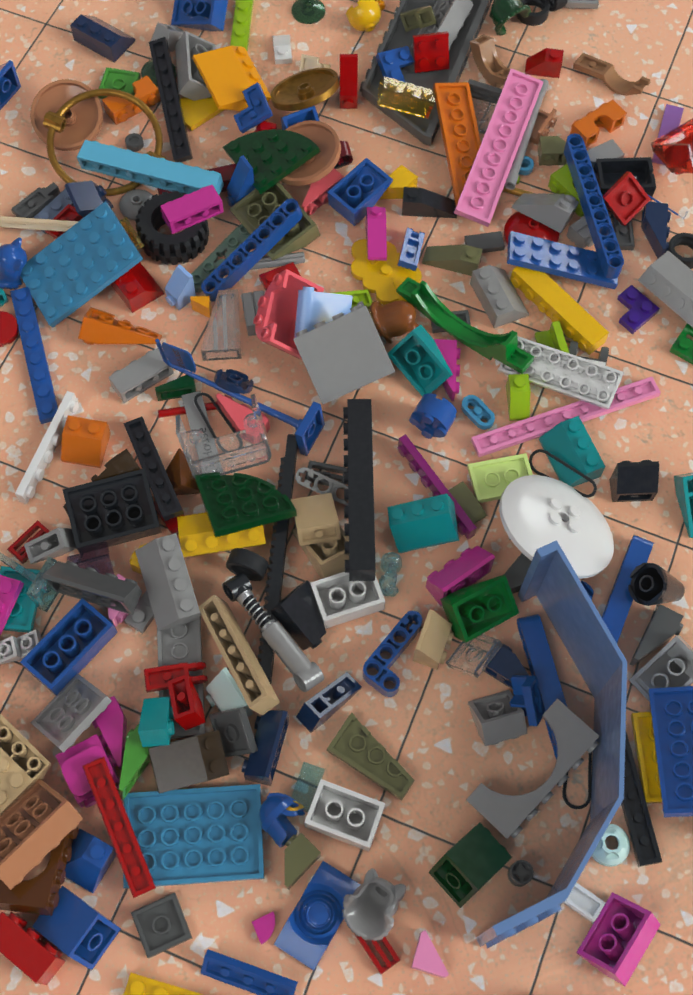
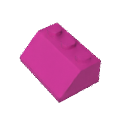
M479 546L473 549L467 548L461 553L460 558L448 561L444 565V569L439 572H432L427 577L426 588L438 604L442 606L440 599L459 589L471 586L490 573L495 556Z
M612 892L576 953L607 977L626 986L661 924L651 911Z

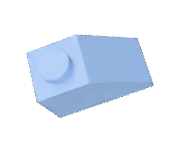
M180 264L174 270L165 287V299L169 305L181 310L191 302L190 296H196L193 276Z

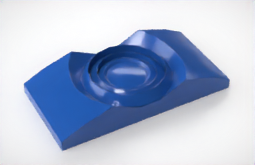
M323 861L287 919L274 945L314 971L344 919L342 913L344 896L346 894L353 895L354 891L361 884Z

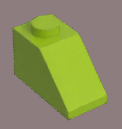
M508 375L506 395L509 421L527 419L530 417L529 375Z

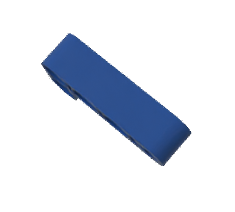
M407 612L363 666V679L385 697H393L399 691V677L389 669L420 632L423 619L419 612ZM413 621H415L416 624H412L409 627V631H407L406 629L408 628L409 622L412 623ZM402 636L405 641L398 643L394 640V637ZM382 652H389L392 657L384 659L380 654ZM369 668H375L377 669L378 674L374 676L369 675L367 673V670ZM387 681H392L395 684V687L393 689H387L384 686V683Z

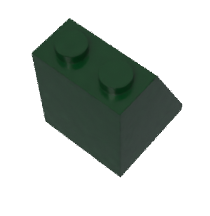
M479 822L445 853L429 871V874L461 908L513 857L492 836L491 832Z

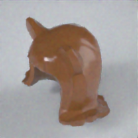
M396 300L382 305L379 301H374L370 306V315L379 334L389 344L393 342L391 340L393 337L402 336L419 326L415 322L416 310L407 301Z

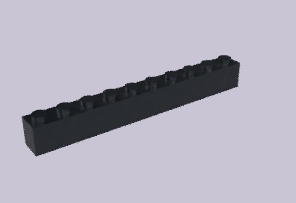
M347 399V407H343V419H347V423H344V435H348V439H344V451H348V455H344V467H348V472H344V484H348V489H344V501H348V506H344V518H348V523H344V536H349V541H345V554H349V560H345V573H349V581H375L371 399Z

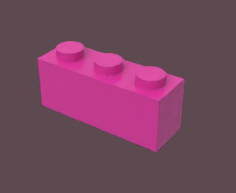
M213 184L160 206L163 219L172 234L224 213L222 200Z

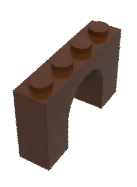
M78 826L69 832L56 848L50 851L49 863L45 870L37 877L22 881L11 890L0 880V910L52 916L53 910L59 902L58 892L60 885L65 881V867L72 856L71 846L73 839H76L78 835Z

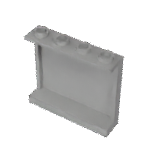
M361 304L350 308V313L346 315L343 312L333 316V321L325 323V321L319 322L314 325L315 329L309 332L307 329L296 333L297 337L293 339L322 405L395 372L366 306L362 307Z

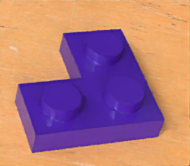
M633 285L624 290L617 299L629 309L619 319V323L632 334L656 315L660 309Z

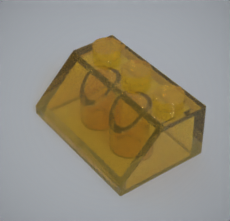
M384 76L380 79L377 105L429 118L435 104L434 90L399 81L395 78Z

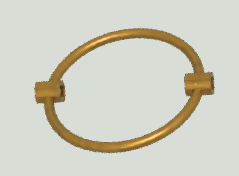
M94 89L74 96L64 103L56 113L49 111L44 116L43 126L48 128L46 139L47 153L53 169L65 183L76 182L64 172L57 161L54 151L55 132L61 133L64 131L67 120L63 116L70 108L83 100L98 96L122 98L139 107L149 118L155 132V152L149 151L146 154L166 159V157L161 155L163 148L161 127L152 110L134 95L116 89ZM132 181L117 188L105 189L107 193L105 196L120 195L135 189L141 184Z

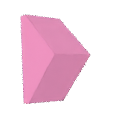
M424 930L419 935L411 968L445 978L449 973L426 930Z

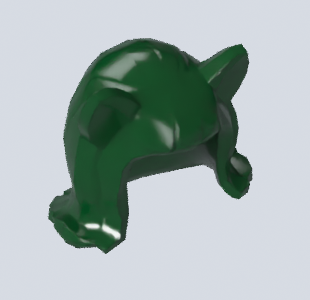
M494 0L489 16L496 25L495 32L497 35L506 34L504 24L518 13L526 18L529 16L531 8L528 5H523L520 0Z

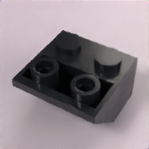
M643 460L641 462L622 461L617 463L609 480L612 502L653 501L658 493L659 461Z

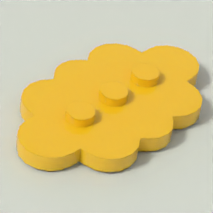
M359 239L353 243L351 254L354 261L351 264V274L355 279L363 281L364 290L368 289L369 293H375L376 299L384 305L396 300L406 301L396 292V289L407 277L420 283L422 274L419 268L413 271L398 266L400 253H397L396 247L390 242H387V261L368 260L366 239Z

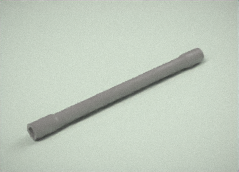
M540 79L544 83L504 186L509 190L515 189L540 106L549 85L546 79Z

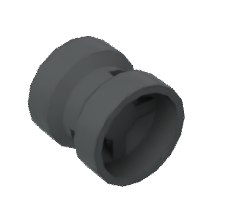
M525 860L516 861L508 870L509 881L518 887L526 885L532 880L534 875L533 867Z

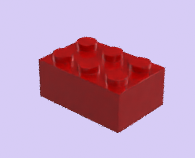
M1 912L0 953L35 983L47 985L66 961L61 957L63 952L54 944L44 943L45 937L37 930H33L30 927L27 928L28 922L20 915H16L13 912L10 914Z

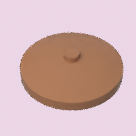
M62 79L49 83L37 93L31 105L30 118L34 131L45 144L48 128L43 126L45 114L49 111L56 113L64 103L74 96L92 90L89 86L76 80ZM98 97L83 100L64 114L63 117H66L67 120L66 127L61 133L55 132L54 149L61 151L77 150L82 147L85 140L93 141L96 138L103 123V109Z
M303 121L285 129L309 138L319 147L321 152L280 181L294 186L308 185L321 180L334 169L340 158L341 143L337 133L331 126L320 121Z

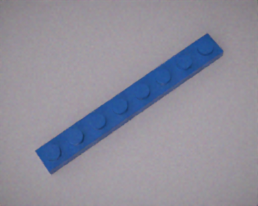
M24 287L12 290L10 293L41 424L52 421L58 410V405L30 289Z

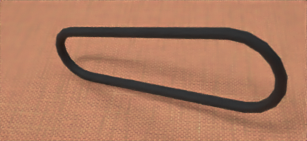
M198 393L194 398V403L219 448L227 454H236L241 451L243 447L241 437L209 394ZM199 396H207L239 439L240 446L236 451H227L222 447L197 402Z
M538 449L532 452V454L530 455V467L536 474L541 476H547L537 471L532 465L533 456L538 452H542L552 457L559 463L563 464L564 466L571 469L572 471H574L575 473L582 476L583 478H585L593 484L594 490L591 494L586 495L576 490L578 493H580L583 497L586 498L595 495L597 486L591 478L579 472L578 470L568 465L564 461L560 460L553 454L549 453L546 450Z
M592 752L588 755L587 801L581 806L572 805L566 798L567 780L563 783V800L570 808L582 809L590 803Z

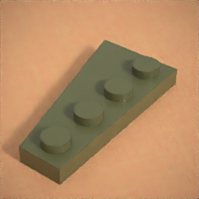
M351 712L327 748V751L386 791L403 800L414 779L392 758L381 743L371 735L369 730Z

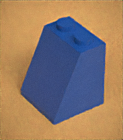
M61 886L58 892L59 902L57 907L54 908L52 916L39 915L32 927L68 957L93 970L121 928L76 894Z

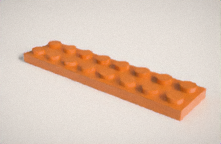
M469 82L434 83L435 101L455 204L457 206L480 148L481 140Z

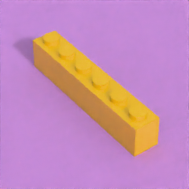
M519 266L512 270L510 281L513 286L520 289L525 297L531 300L552 322L560 321L565 335L578 342V347L582 351L590 355L606 342L609 332L546 273Z

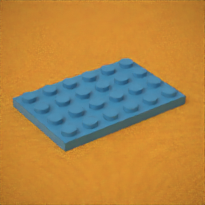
M104 202L28 260L22 269L20 277L26 287L30 289V293L47 323L53 328L142 261L143 257L109 204Z
M260 784L178 789L160 794L158 791L128 793L124 798L125 810L156 887L264 879L263 831L259 816L261 807ZM123 875V888L129 889L125 875Z

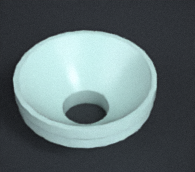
M609 824L594 850L592 858L599 864L608 867L617 866L625 861L630 851V841L626 832L617 825ZM608 836L617 839V849L610 850L606 847L605 840Z

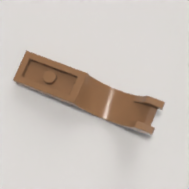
M582 53L573 63V69L603 80L611 91L619 95L641 94L643 88L649 85L651 79L643 76L636 82L627 81L618 75L613 64Z

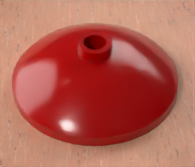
M520 212L511 215L504 227V238L507 244L511 231L554 242L559 240L558 231Z

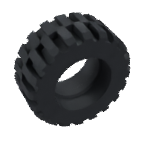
M166 191L162 192L161 195L156 194L152 196L151 200H146L144 206H141L138 210L135 226L140 246L144 249V253L147 256H151L157 262L160 260L161 263L167 265L168 263L178 265V262H189L188 259L192 258L193 260L198 256L197 253H202L205 249L204 246L208 243L209 227L207 220L173 235H166L157 231L162 225L166 224L160 206L166 202L178 199L186 193L179 194L178 191L168 193Z

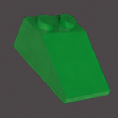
M505 575L459 589L440 599L447 619L452 624L451 629L454 632V637L465 643L519 614Z

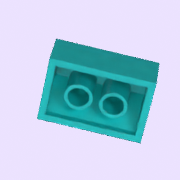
M579 416L560 422L539 438L544 450L592 480L601 477L605 465ZM547 455L560 481L572 487L588 482L582 476Z
M447 493L387 507L389 526L399 553L459 541L455 505Z

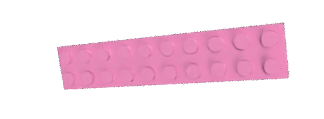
M512 68L510 69L454 214L484 226H489L544 81Z

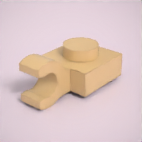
M301 54L299 72L314 68L331 69V65L319 63L320 57Z

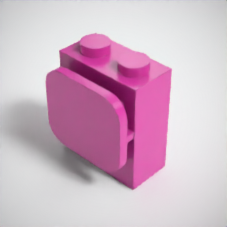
M97 734L68 748L64 753L61 752L55 755L68 787L81 808L84 806L88 808L96 804L82 767L83 765L104 756L117 789L119 788L120 779Z

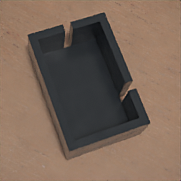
M651 157L596 159L593 170L602 196L629 171L636 177V180L645 192L653 197L656 182Z

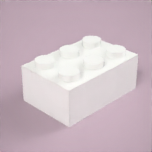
M342 572L310 583L325 629L385 609V599L376 575L375 581H349V573Z
M321 779L304 825L308 829L369 852L386 803Z

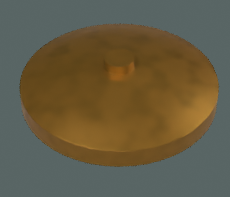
M314 68L291 75L277 84L270 94L272 104L281 111H297L317 105L337 91L340 85L338 74L329 68Z

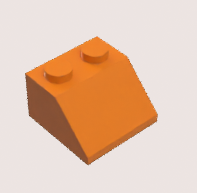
M68 415L62 432L61 461L101 468L111 435L107 422Z

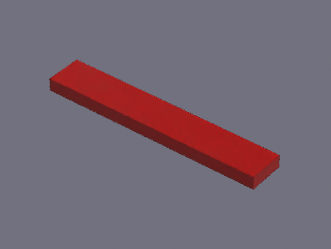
M103 756L83 765L85 775L133 898L155 889L156 886L105 757Z

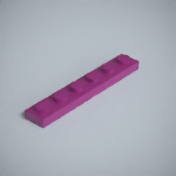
M405 434L400 437L397 447L398 452L402 457L407 458L410 468L413 472L419 474L422 484L426 488L429 487L432 491V496L447 493L454 501L458 532L461 535H465L467 539L475 536L477 527L407 435Z

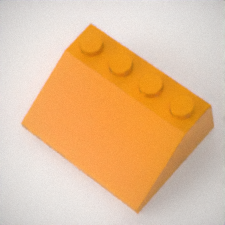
M230 45L193 55L192 59L218 109L242 111L249 107L242 91L257 82L261 85L268 103L272 98L244 47Z

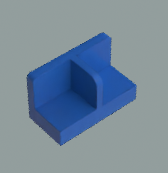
M513 675L511 683L514 696L509 704L511 707H521L523 709L524 715L528 718L529 726H538L544 711L537 676Z

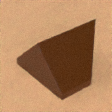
M179 448L166 469L176 495L200 494L194 476L203 473Z

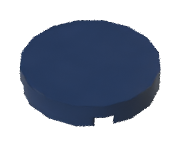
M222 369L216 371L214 382L219 387L233 393H250L254 385L253 380L249 381V377L246 374L232 369H227L226 372H222Z

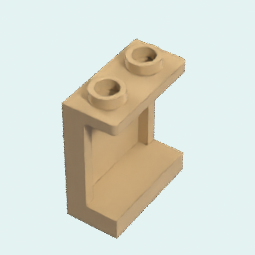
M332 493L291 499L297 512V516L294 519L299 546L341 539L340 525Z

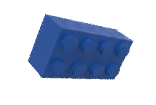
M82 598L20 663L56 696L118 632L114 624Z

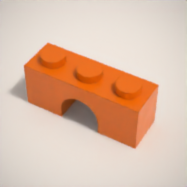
M148 76L132 83L134 96L143 101L148 107L161 101L158 87ZM108 96L102 99L106 114L116 125L142 112L139 107L122 98Z
M612 99L608 103H603L595 111H590L582 119L574 121L570 134L582 136L587 148L597 142L600 132L598 127L605 128L609 133L613 132L624 124L627 112Z

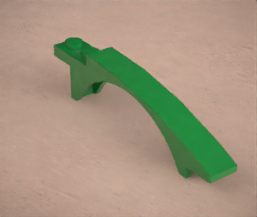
M407 277L396 289L399 295L433 323L489 360L494 358L521 374L534 361V356L518 348L517 332L512 330L506 334H492L467 324L453 314L437 298L425 281L422 280L418 283Z

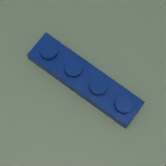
M209 949L204 956L200 972L202 975L257 995H294L298 983L297 981Z

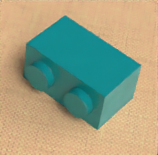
M170 697L147 698L143 700L138 728L142 747L170 745L171 735L175 733Z

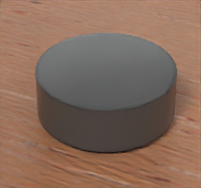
M137 133L129 134L125 138L127 149L133 152L141 150L144 146L142 136Z

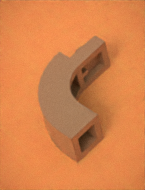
M482 35L469 41L474 61L482 76L491 86L497 88L504 86L510 69L500 61L493 37Z

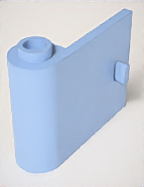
M303 286L302 290H298L294 338L297 337L296 333L307 329L308 332L315 329L314 325L319 322L325 321V323L333 321L332 317L343 312L344 315L350 313L353 296L315 292L314 287Z

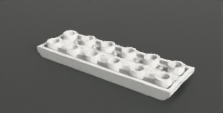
M517 336L518 348L534 356V361L523 373L529 375V383L604 409L610 408L623 377V371ZM503 363L500 364L498 371L507 375L521 374Z

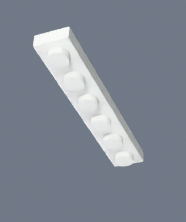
M66 392L15 492L19 502L27 504L29 499L35 495L36 485L43 479L44 470L47 464L52 461L56 446L58 447L61 443L67 416H72L78 409L79 403L75 393Z

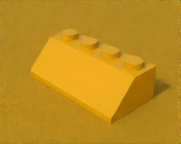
M206 512L177 517L180 547L184 558L230 551L234 548L242 549L266 545L263 525L215 538Z

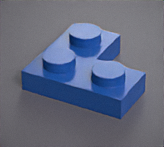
M405 46L378 53L375 57L387 88L390 89L403 85L405 79L400 68L414 63L409 47Z
M258 82L242 91L249 107L234 115L238 128L242 133L273 116L261 85Z

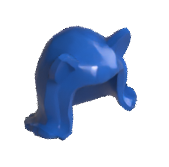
M22 238L15 239L11 244L0 246V288L17 289L19 285H22L20 276L23 267L27 263L26 251L21 248Z

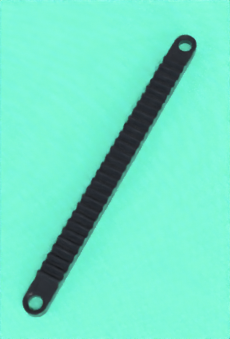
M288 434L286 452L285 457L281 458L277 488L280 493L287 495L290 500L293 495L298 450L295 434ZM290 518L276 521L273 526L268 565L269 572L267 573L268 580L266 581L267 588L265 589L266 596L264 597L265 605H263V609L267 611V615H271V620L274 619L275 622H278V619L271 610L281 601ZM260 630L261 638H259L260 646L258 647L259 654L257 658L271 684L275 652L262 637Z

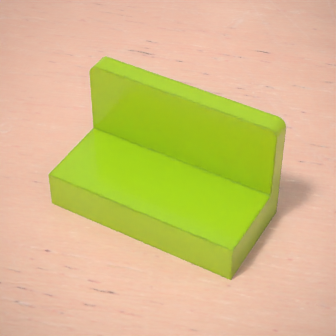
M560 321L552 322L548 331L535 333L534 337L537 343L569 353Z

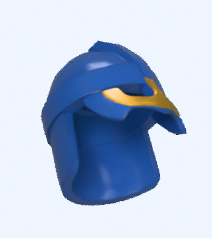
M269 793L267 799L260 807L261 828L282 848L294 834L297 835V830L288 820L287 816L305 815L303 811L305 807L286 794Z

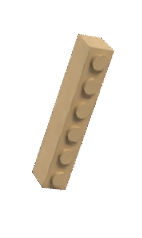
M213 595L199 606L200 613L249 709L264 715L279 704L280 701L228 603Z

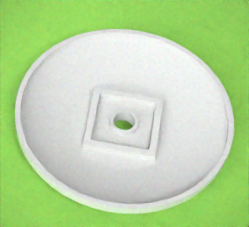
M528 475L512 481L500 498V518L511 541L528 559L532 561L536 549L557 540L579 579L593 577L607 567L614 553L612 532L602 513L588 498L583 497L572 486L547 476Z

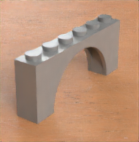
M558 698L542 715V718L551 727L557 742V761L548 780L530 793L515 796L497 793L481 783L466 799L507 839L510 836L515 838L523 828L520 824L525 819L530 821L538 813V810L535 809L540 802L546 804L554 795L551 792L554 786L557 784L561 787L569 778L566 773L571 767L576 770L584 761L581 756L586 751L591 753L599 744L596 741L599 735Z

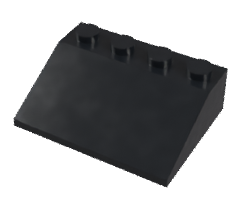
M145 468L63 489L76 549L80 554L162 533Z

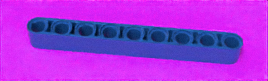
M570 134L566 140L564 155L603 273L607 278L615 279L620 275L624 258L584 140L579 134Z

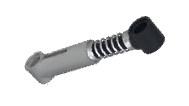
M239 573L222 584L227 597L232 602L237 601L242 607H245L248 615L252 616L255 624L259 625L262 637L292 673L294 681L303 692L309 691L324 680V675L319 666L307 658L279 622H275L274 619L271 620V615H267V611L263 610L264 606H260V602L256 601L257 597H254L252 593V585L244 573Z

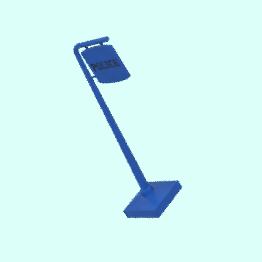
M159 339L155 340L163 361L169 367L295 427V437L299 452L302 455H308L325 425L321 404L313 401L303 420H297L244 395L222 389L216 383L194 374L196 366L188 351L165 342L161 345Z

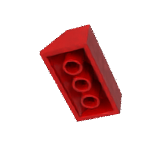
M141 262L110 284L132 313L164 295V291Z

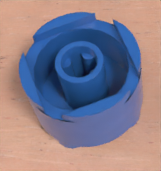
M427 393L422 396L409 419V422L421 430L422 435L428 439L432 437H445L455 421L457 413L455 406L445 398H442V400L435 398L437 395L433 393Z

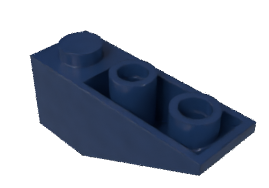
M649 201L642 211L641 228L657 258H660L669 248V242H666V238H668L670 227H667V223L670 221L671 212H668V204Z

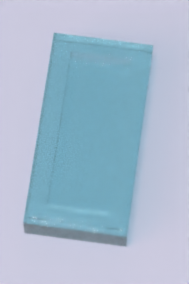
M303 762L292 798L305 807L303 811L308 813L325 769Z

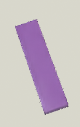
M666 104L652 162L666 166L670 165L684 108Z

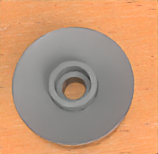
M141 189L127 192L119 203L122 215L135 221L139 208L144 206L146 200H151L153 195Z

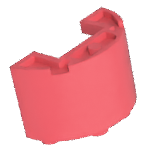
M286 269L274 276L264 295L259 298L257 304L259 307L253 323L255 324L256 335L260 341L302 360L293 340L298 290H302L303 286L314 287L315 292H323L324 288Z

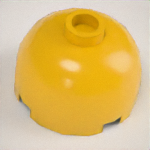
M360 0L355 8H353V5L349 7L346 11V16L355 30L370 32L375 29L381 18V10L377 0Z

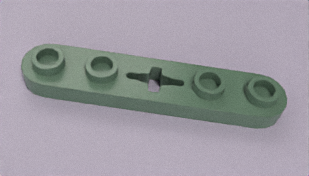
M242 224L237 226L191 274L196 293L202 292V282L250 236V233ZM218 256H220V257H223V256H224L225 259H222V258H221L220 260H218Z

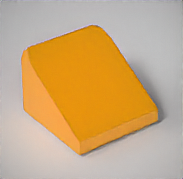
M190 296L192 309L211 318L210 296Z

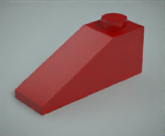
M340 54V109H357L358 54Z

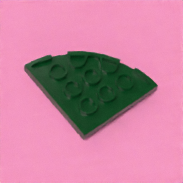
M277 129L253 132L223 146L224 151L236 165L240 156H245L253 168V185L260 195L321 152L319 147L309 138L296 132Z
M220 472L194 476L215 538L297 516L296 509L288 496L276 490L273 484L258 477L241 473L220 475Z

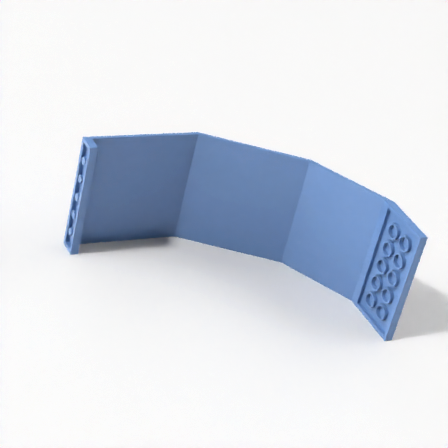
M557 540L536 549L518 597L521 602L534 596L538 597L594 697L593 731L599 735L596 740L599 744L592 754L590 822L546 899L493 925L476 937L480 947L486 944L487 948H490L561 910L560 904L567 900L624 799L627 660Z

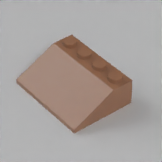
M40 778L0 816V880L10 890L15 885L21 883L24 877L34 867L38 866L42 859L52 849L56 848L61 840L69 832L73 831L83 819L67 799Z

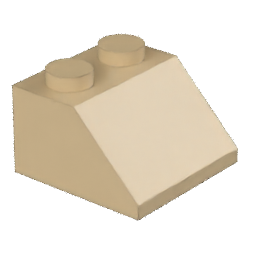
M429 609L415 648L413 661L437 670L439 663L444 664L448 652L444 651L446 644H451L454 632H451L452 624L433 610Z

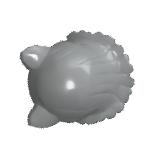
M370 869L365 875L363 884L354 891L353 895L346 894L344 896L343 918L352 933H355L358 937L361 936L363 940L369 939L370 941L381 940L383 937H386L394 925L393 915L397 912L399 902L405 895L406 885H393L389 881L378 877L375 869Z

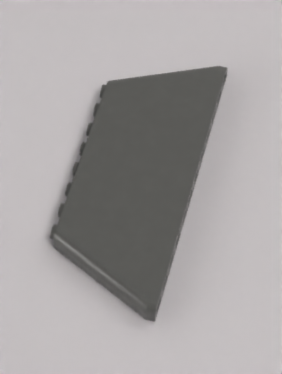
M400 0V6L395 9L394 19L390 20L388 32L385 31L383 43L379 44L377 54L408 46L414 60L411 45L413 43V35H418L420 27L406 32L400 14L425 6H432L433 8L437 0ZM471 0L474 5L470 10V15L465 19L464 26L459 30L457 38L450 46L449 69L415 73L413 63L410 66L400 68L405 83L388 89L377 59L374 56L371 64L372 67L367 70L365 82L362 81L360 86L362 97L423 144L431 146L440 127L433 90L434 83L459 82L471 53L469 41L478 37L492 0Z

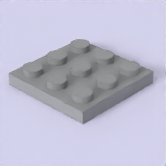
M77 673L35 717L31 724L64 753L74 744L75 740L84 730L90 727L98 715L106 710L112 700Z

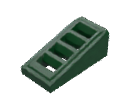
M185 375L155 387L158 401L182 398L181 395L196 392L194 378Z

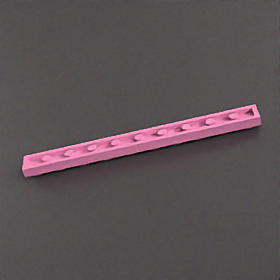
M649 377L619 387L609 409L580 400L471 438V442L478 457H482L541 437L560 422L579 416L581 421L585 422L658 397L661 392L653 377Z

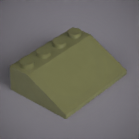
M278 182L261 195L254 189L232 206L230 211L251 235L284 201L294 198ZM302 208L303 215L301 220L266 253L272 261L306 247L320 236L317 225Z

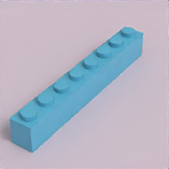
M85 140L77 155L82 169L168 191H178L180 194H190L202 187L213 184L220 195L224 186L221 173L216 171H209L197 166L193 167L181 162H173L165 158L133 152L129 149L117 148L113 145L101 144L97 141Z

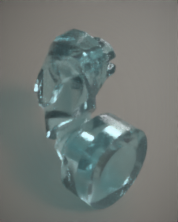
M389 552L381 558V568L385 574L379 579V586L383 596L394 597L399 592L396 582L397 573L402 568V559L399 554Z

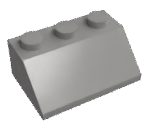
M488 265L472 271L470 285L494 328L529 316L526 307L504 269Z

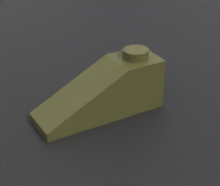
M468 245L428 246L422 264L472 276V271L479 269L483 249Z

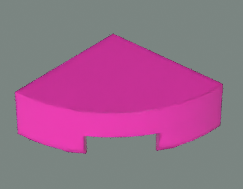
M274 912L252 921L261 945L267 942L273 934L276 922Z

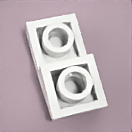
M33 630L17 638L11 636L0 641V665L23 659L42 640L40 631Z

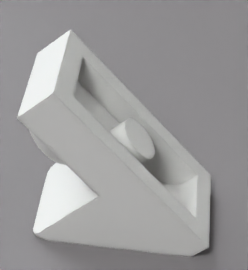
M290 35L272 36L275 65L292 63Z

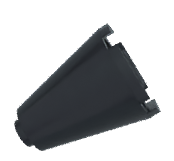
M642 563L630 575L632 579L631 585L628 584V590L634 601L639 604L650 606L676 602L684 596V585L655 563Z

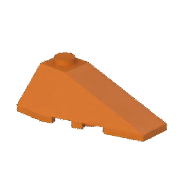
M90 307L83 317L78 337L84 343L90 345L94 343L156 344L155 340L159 339L160 341L162 335L141 326L132 327L130 321H118L114 319L115 315Z

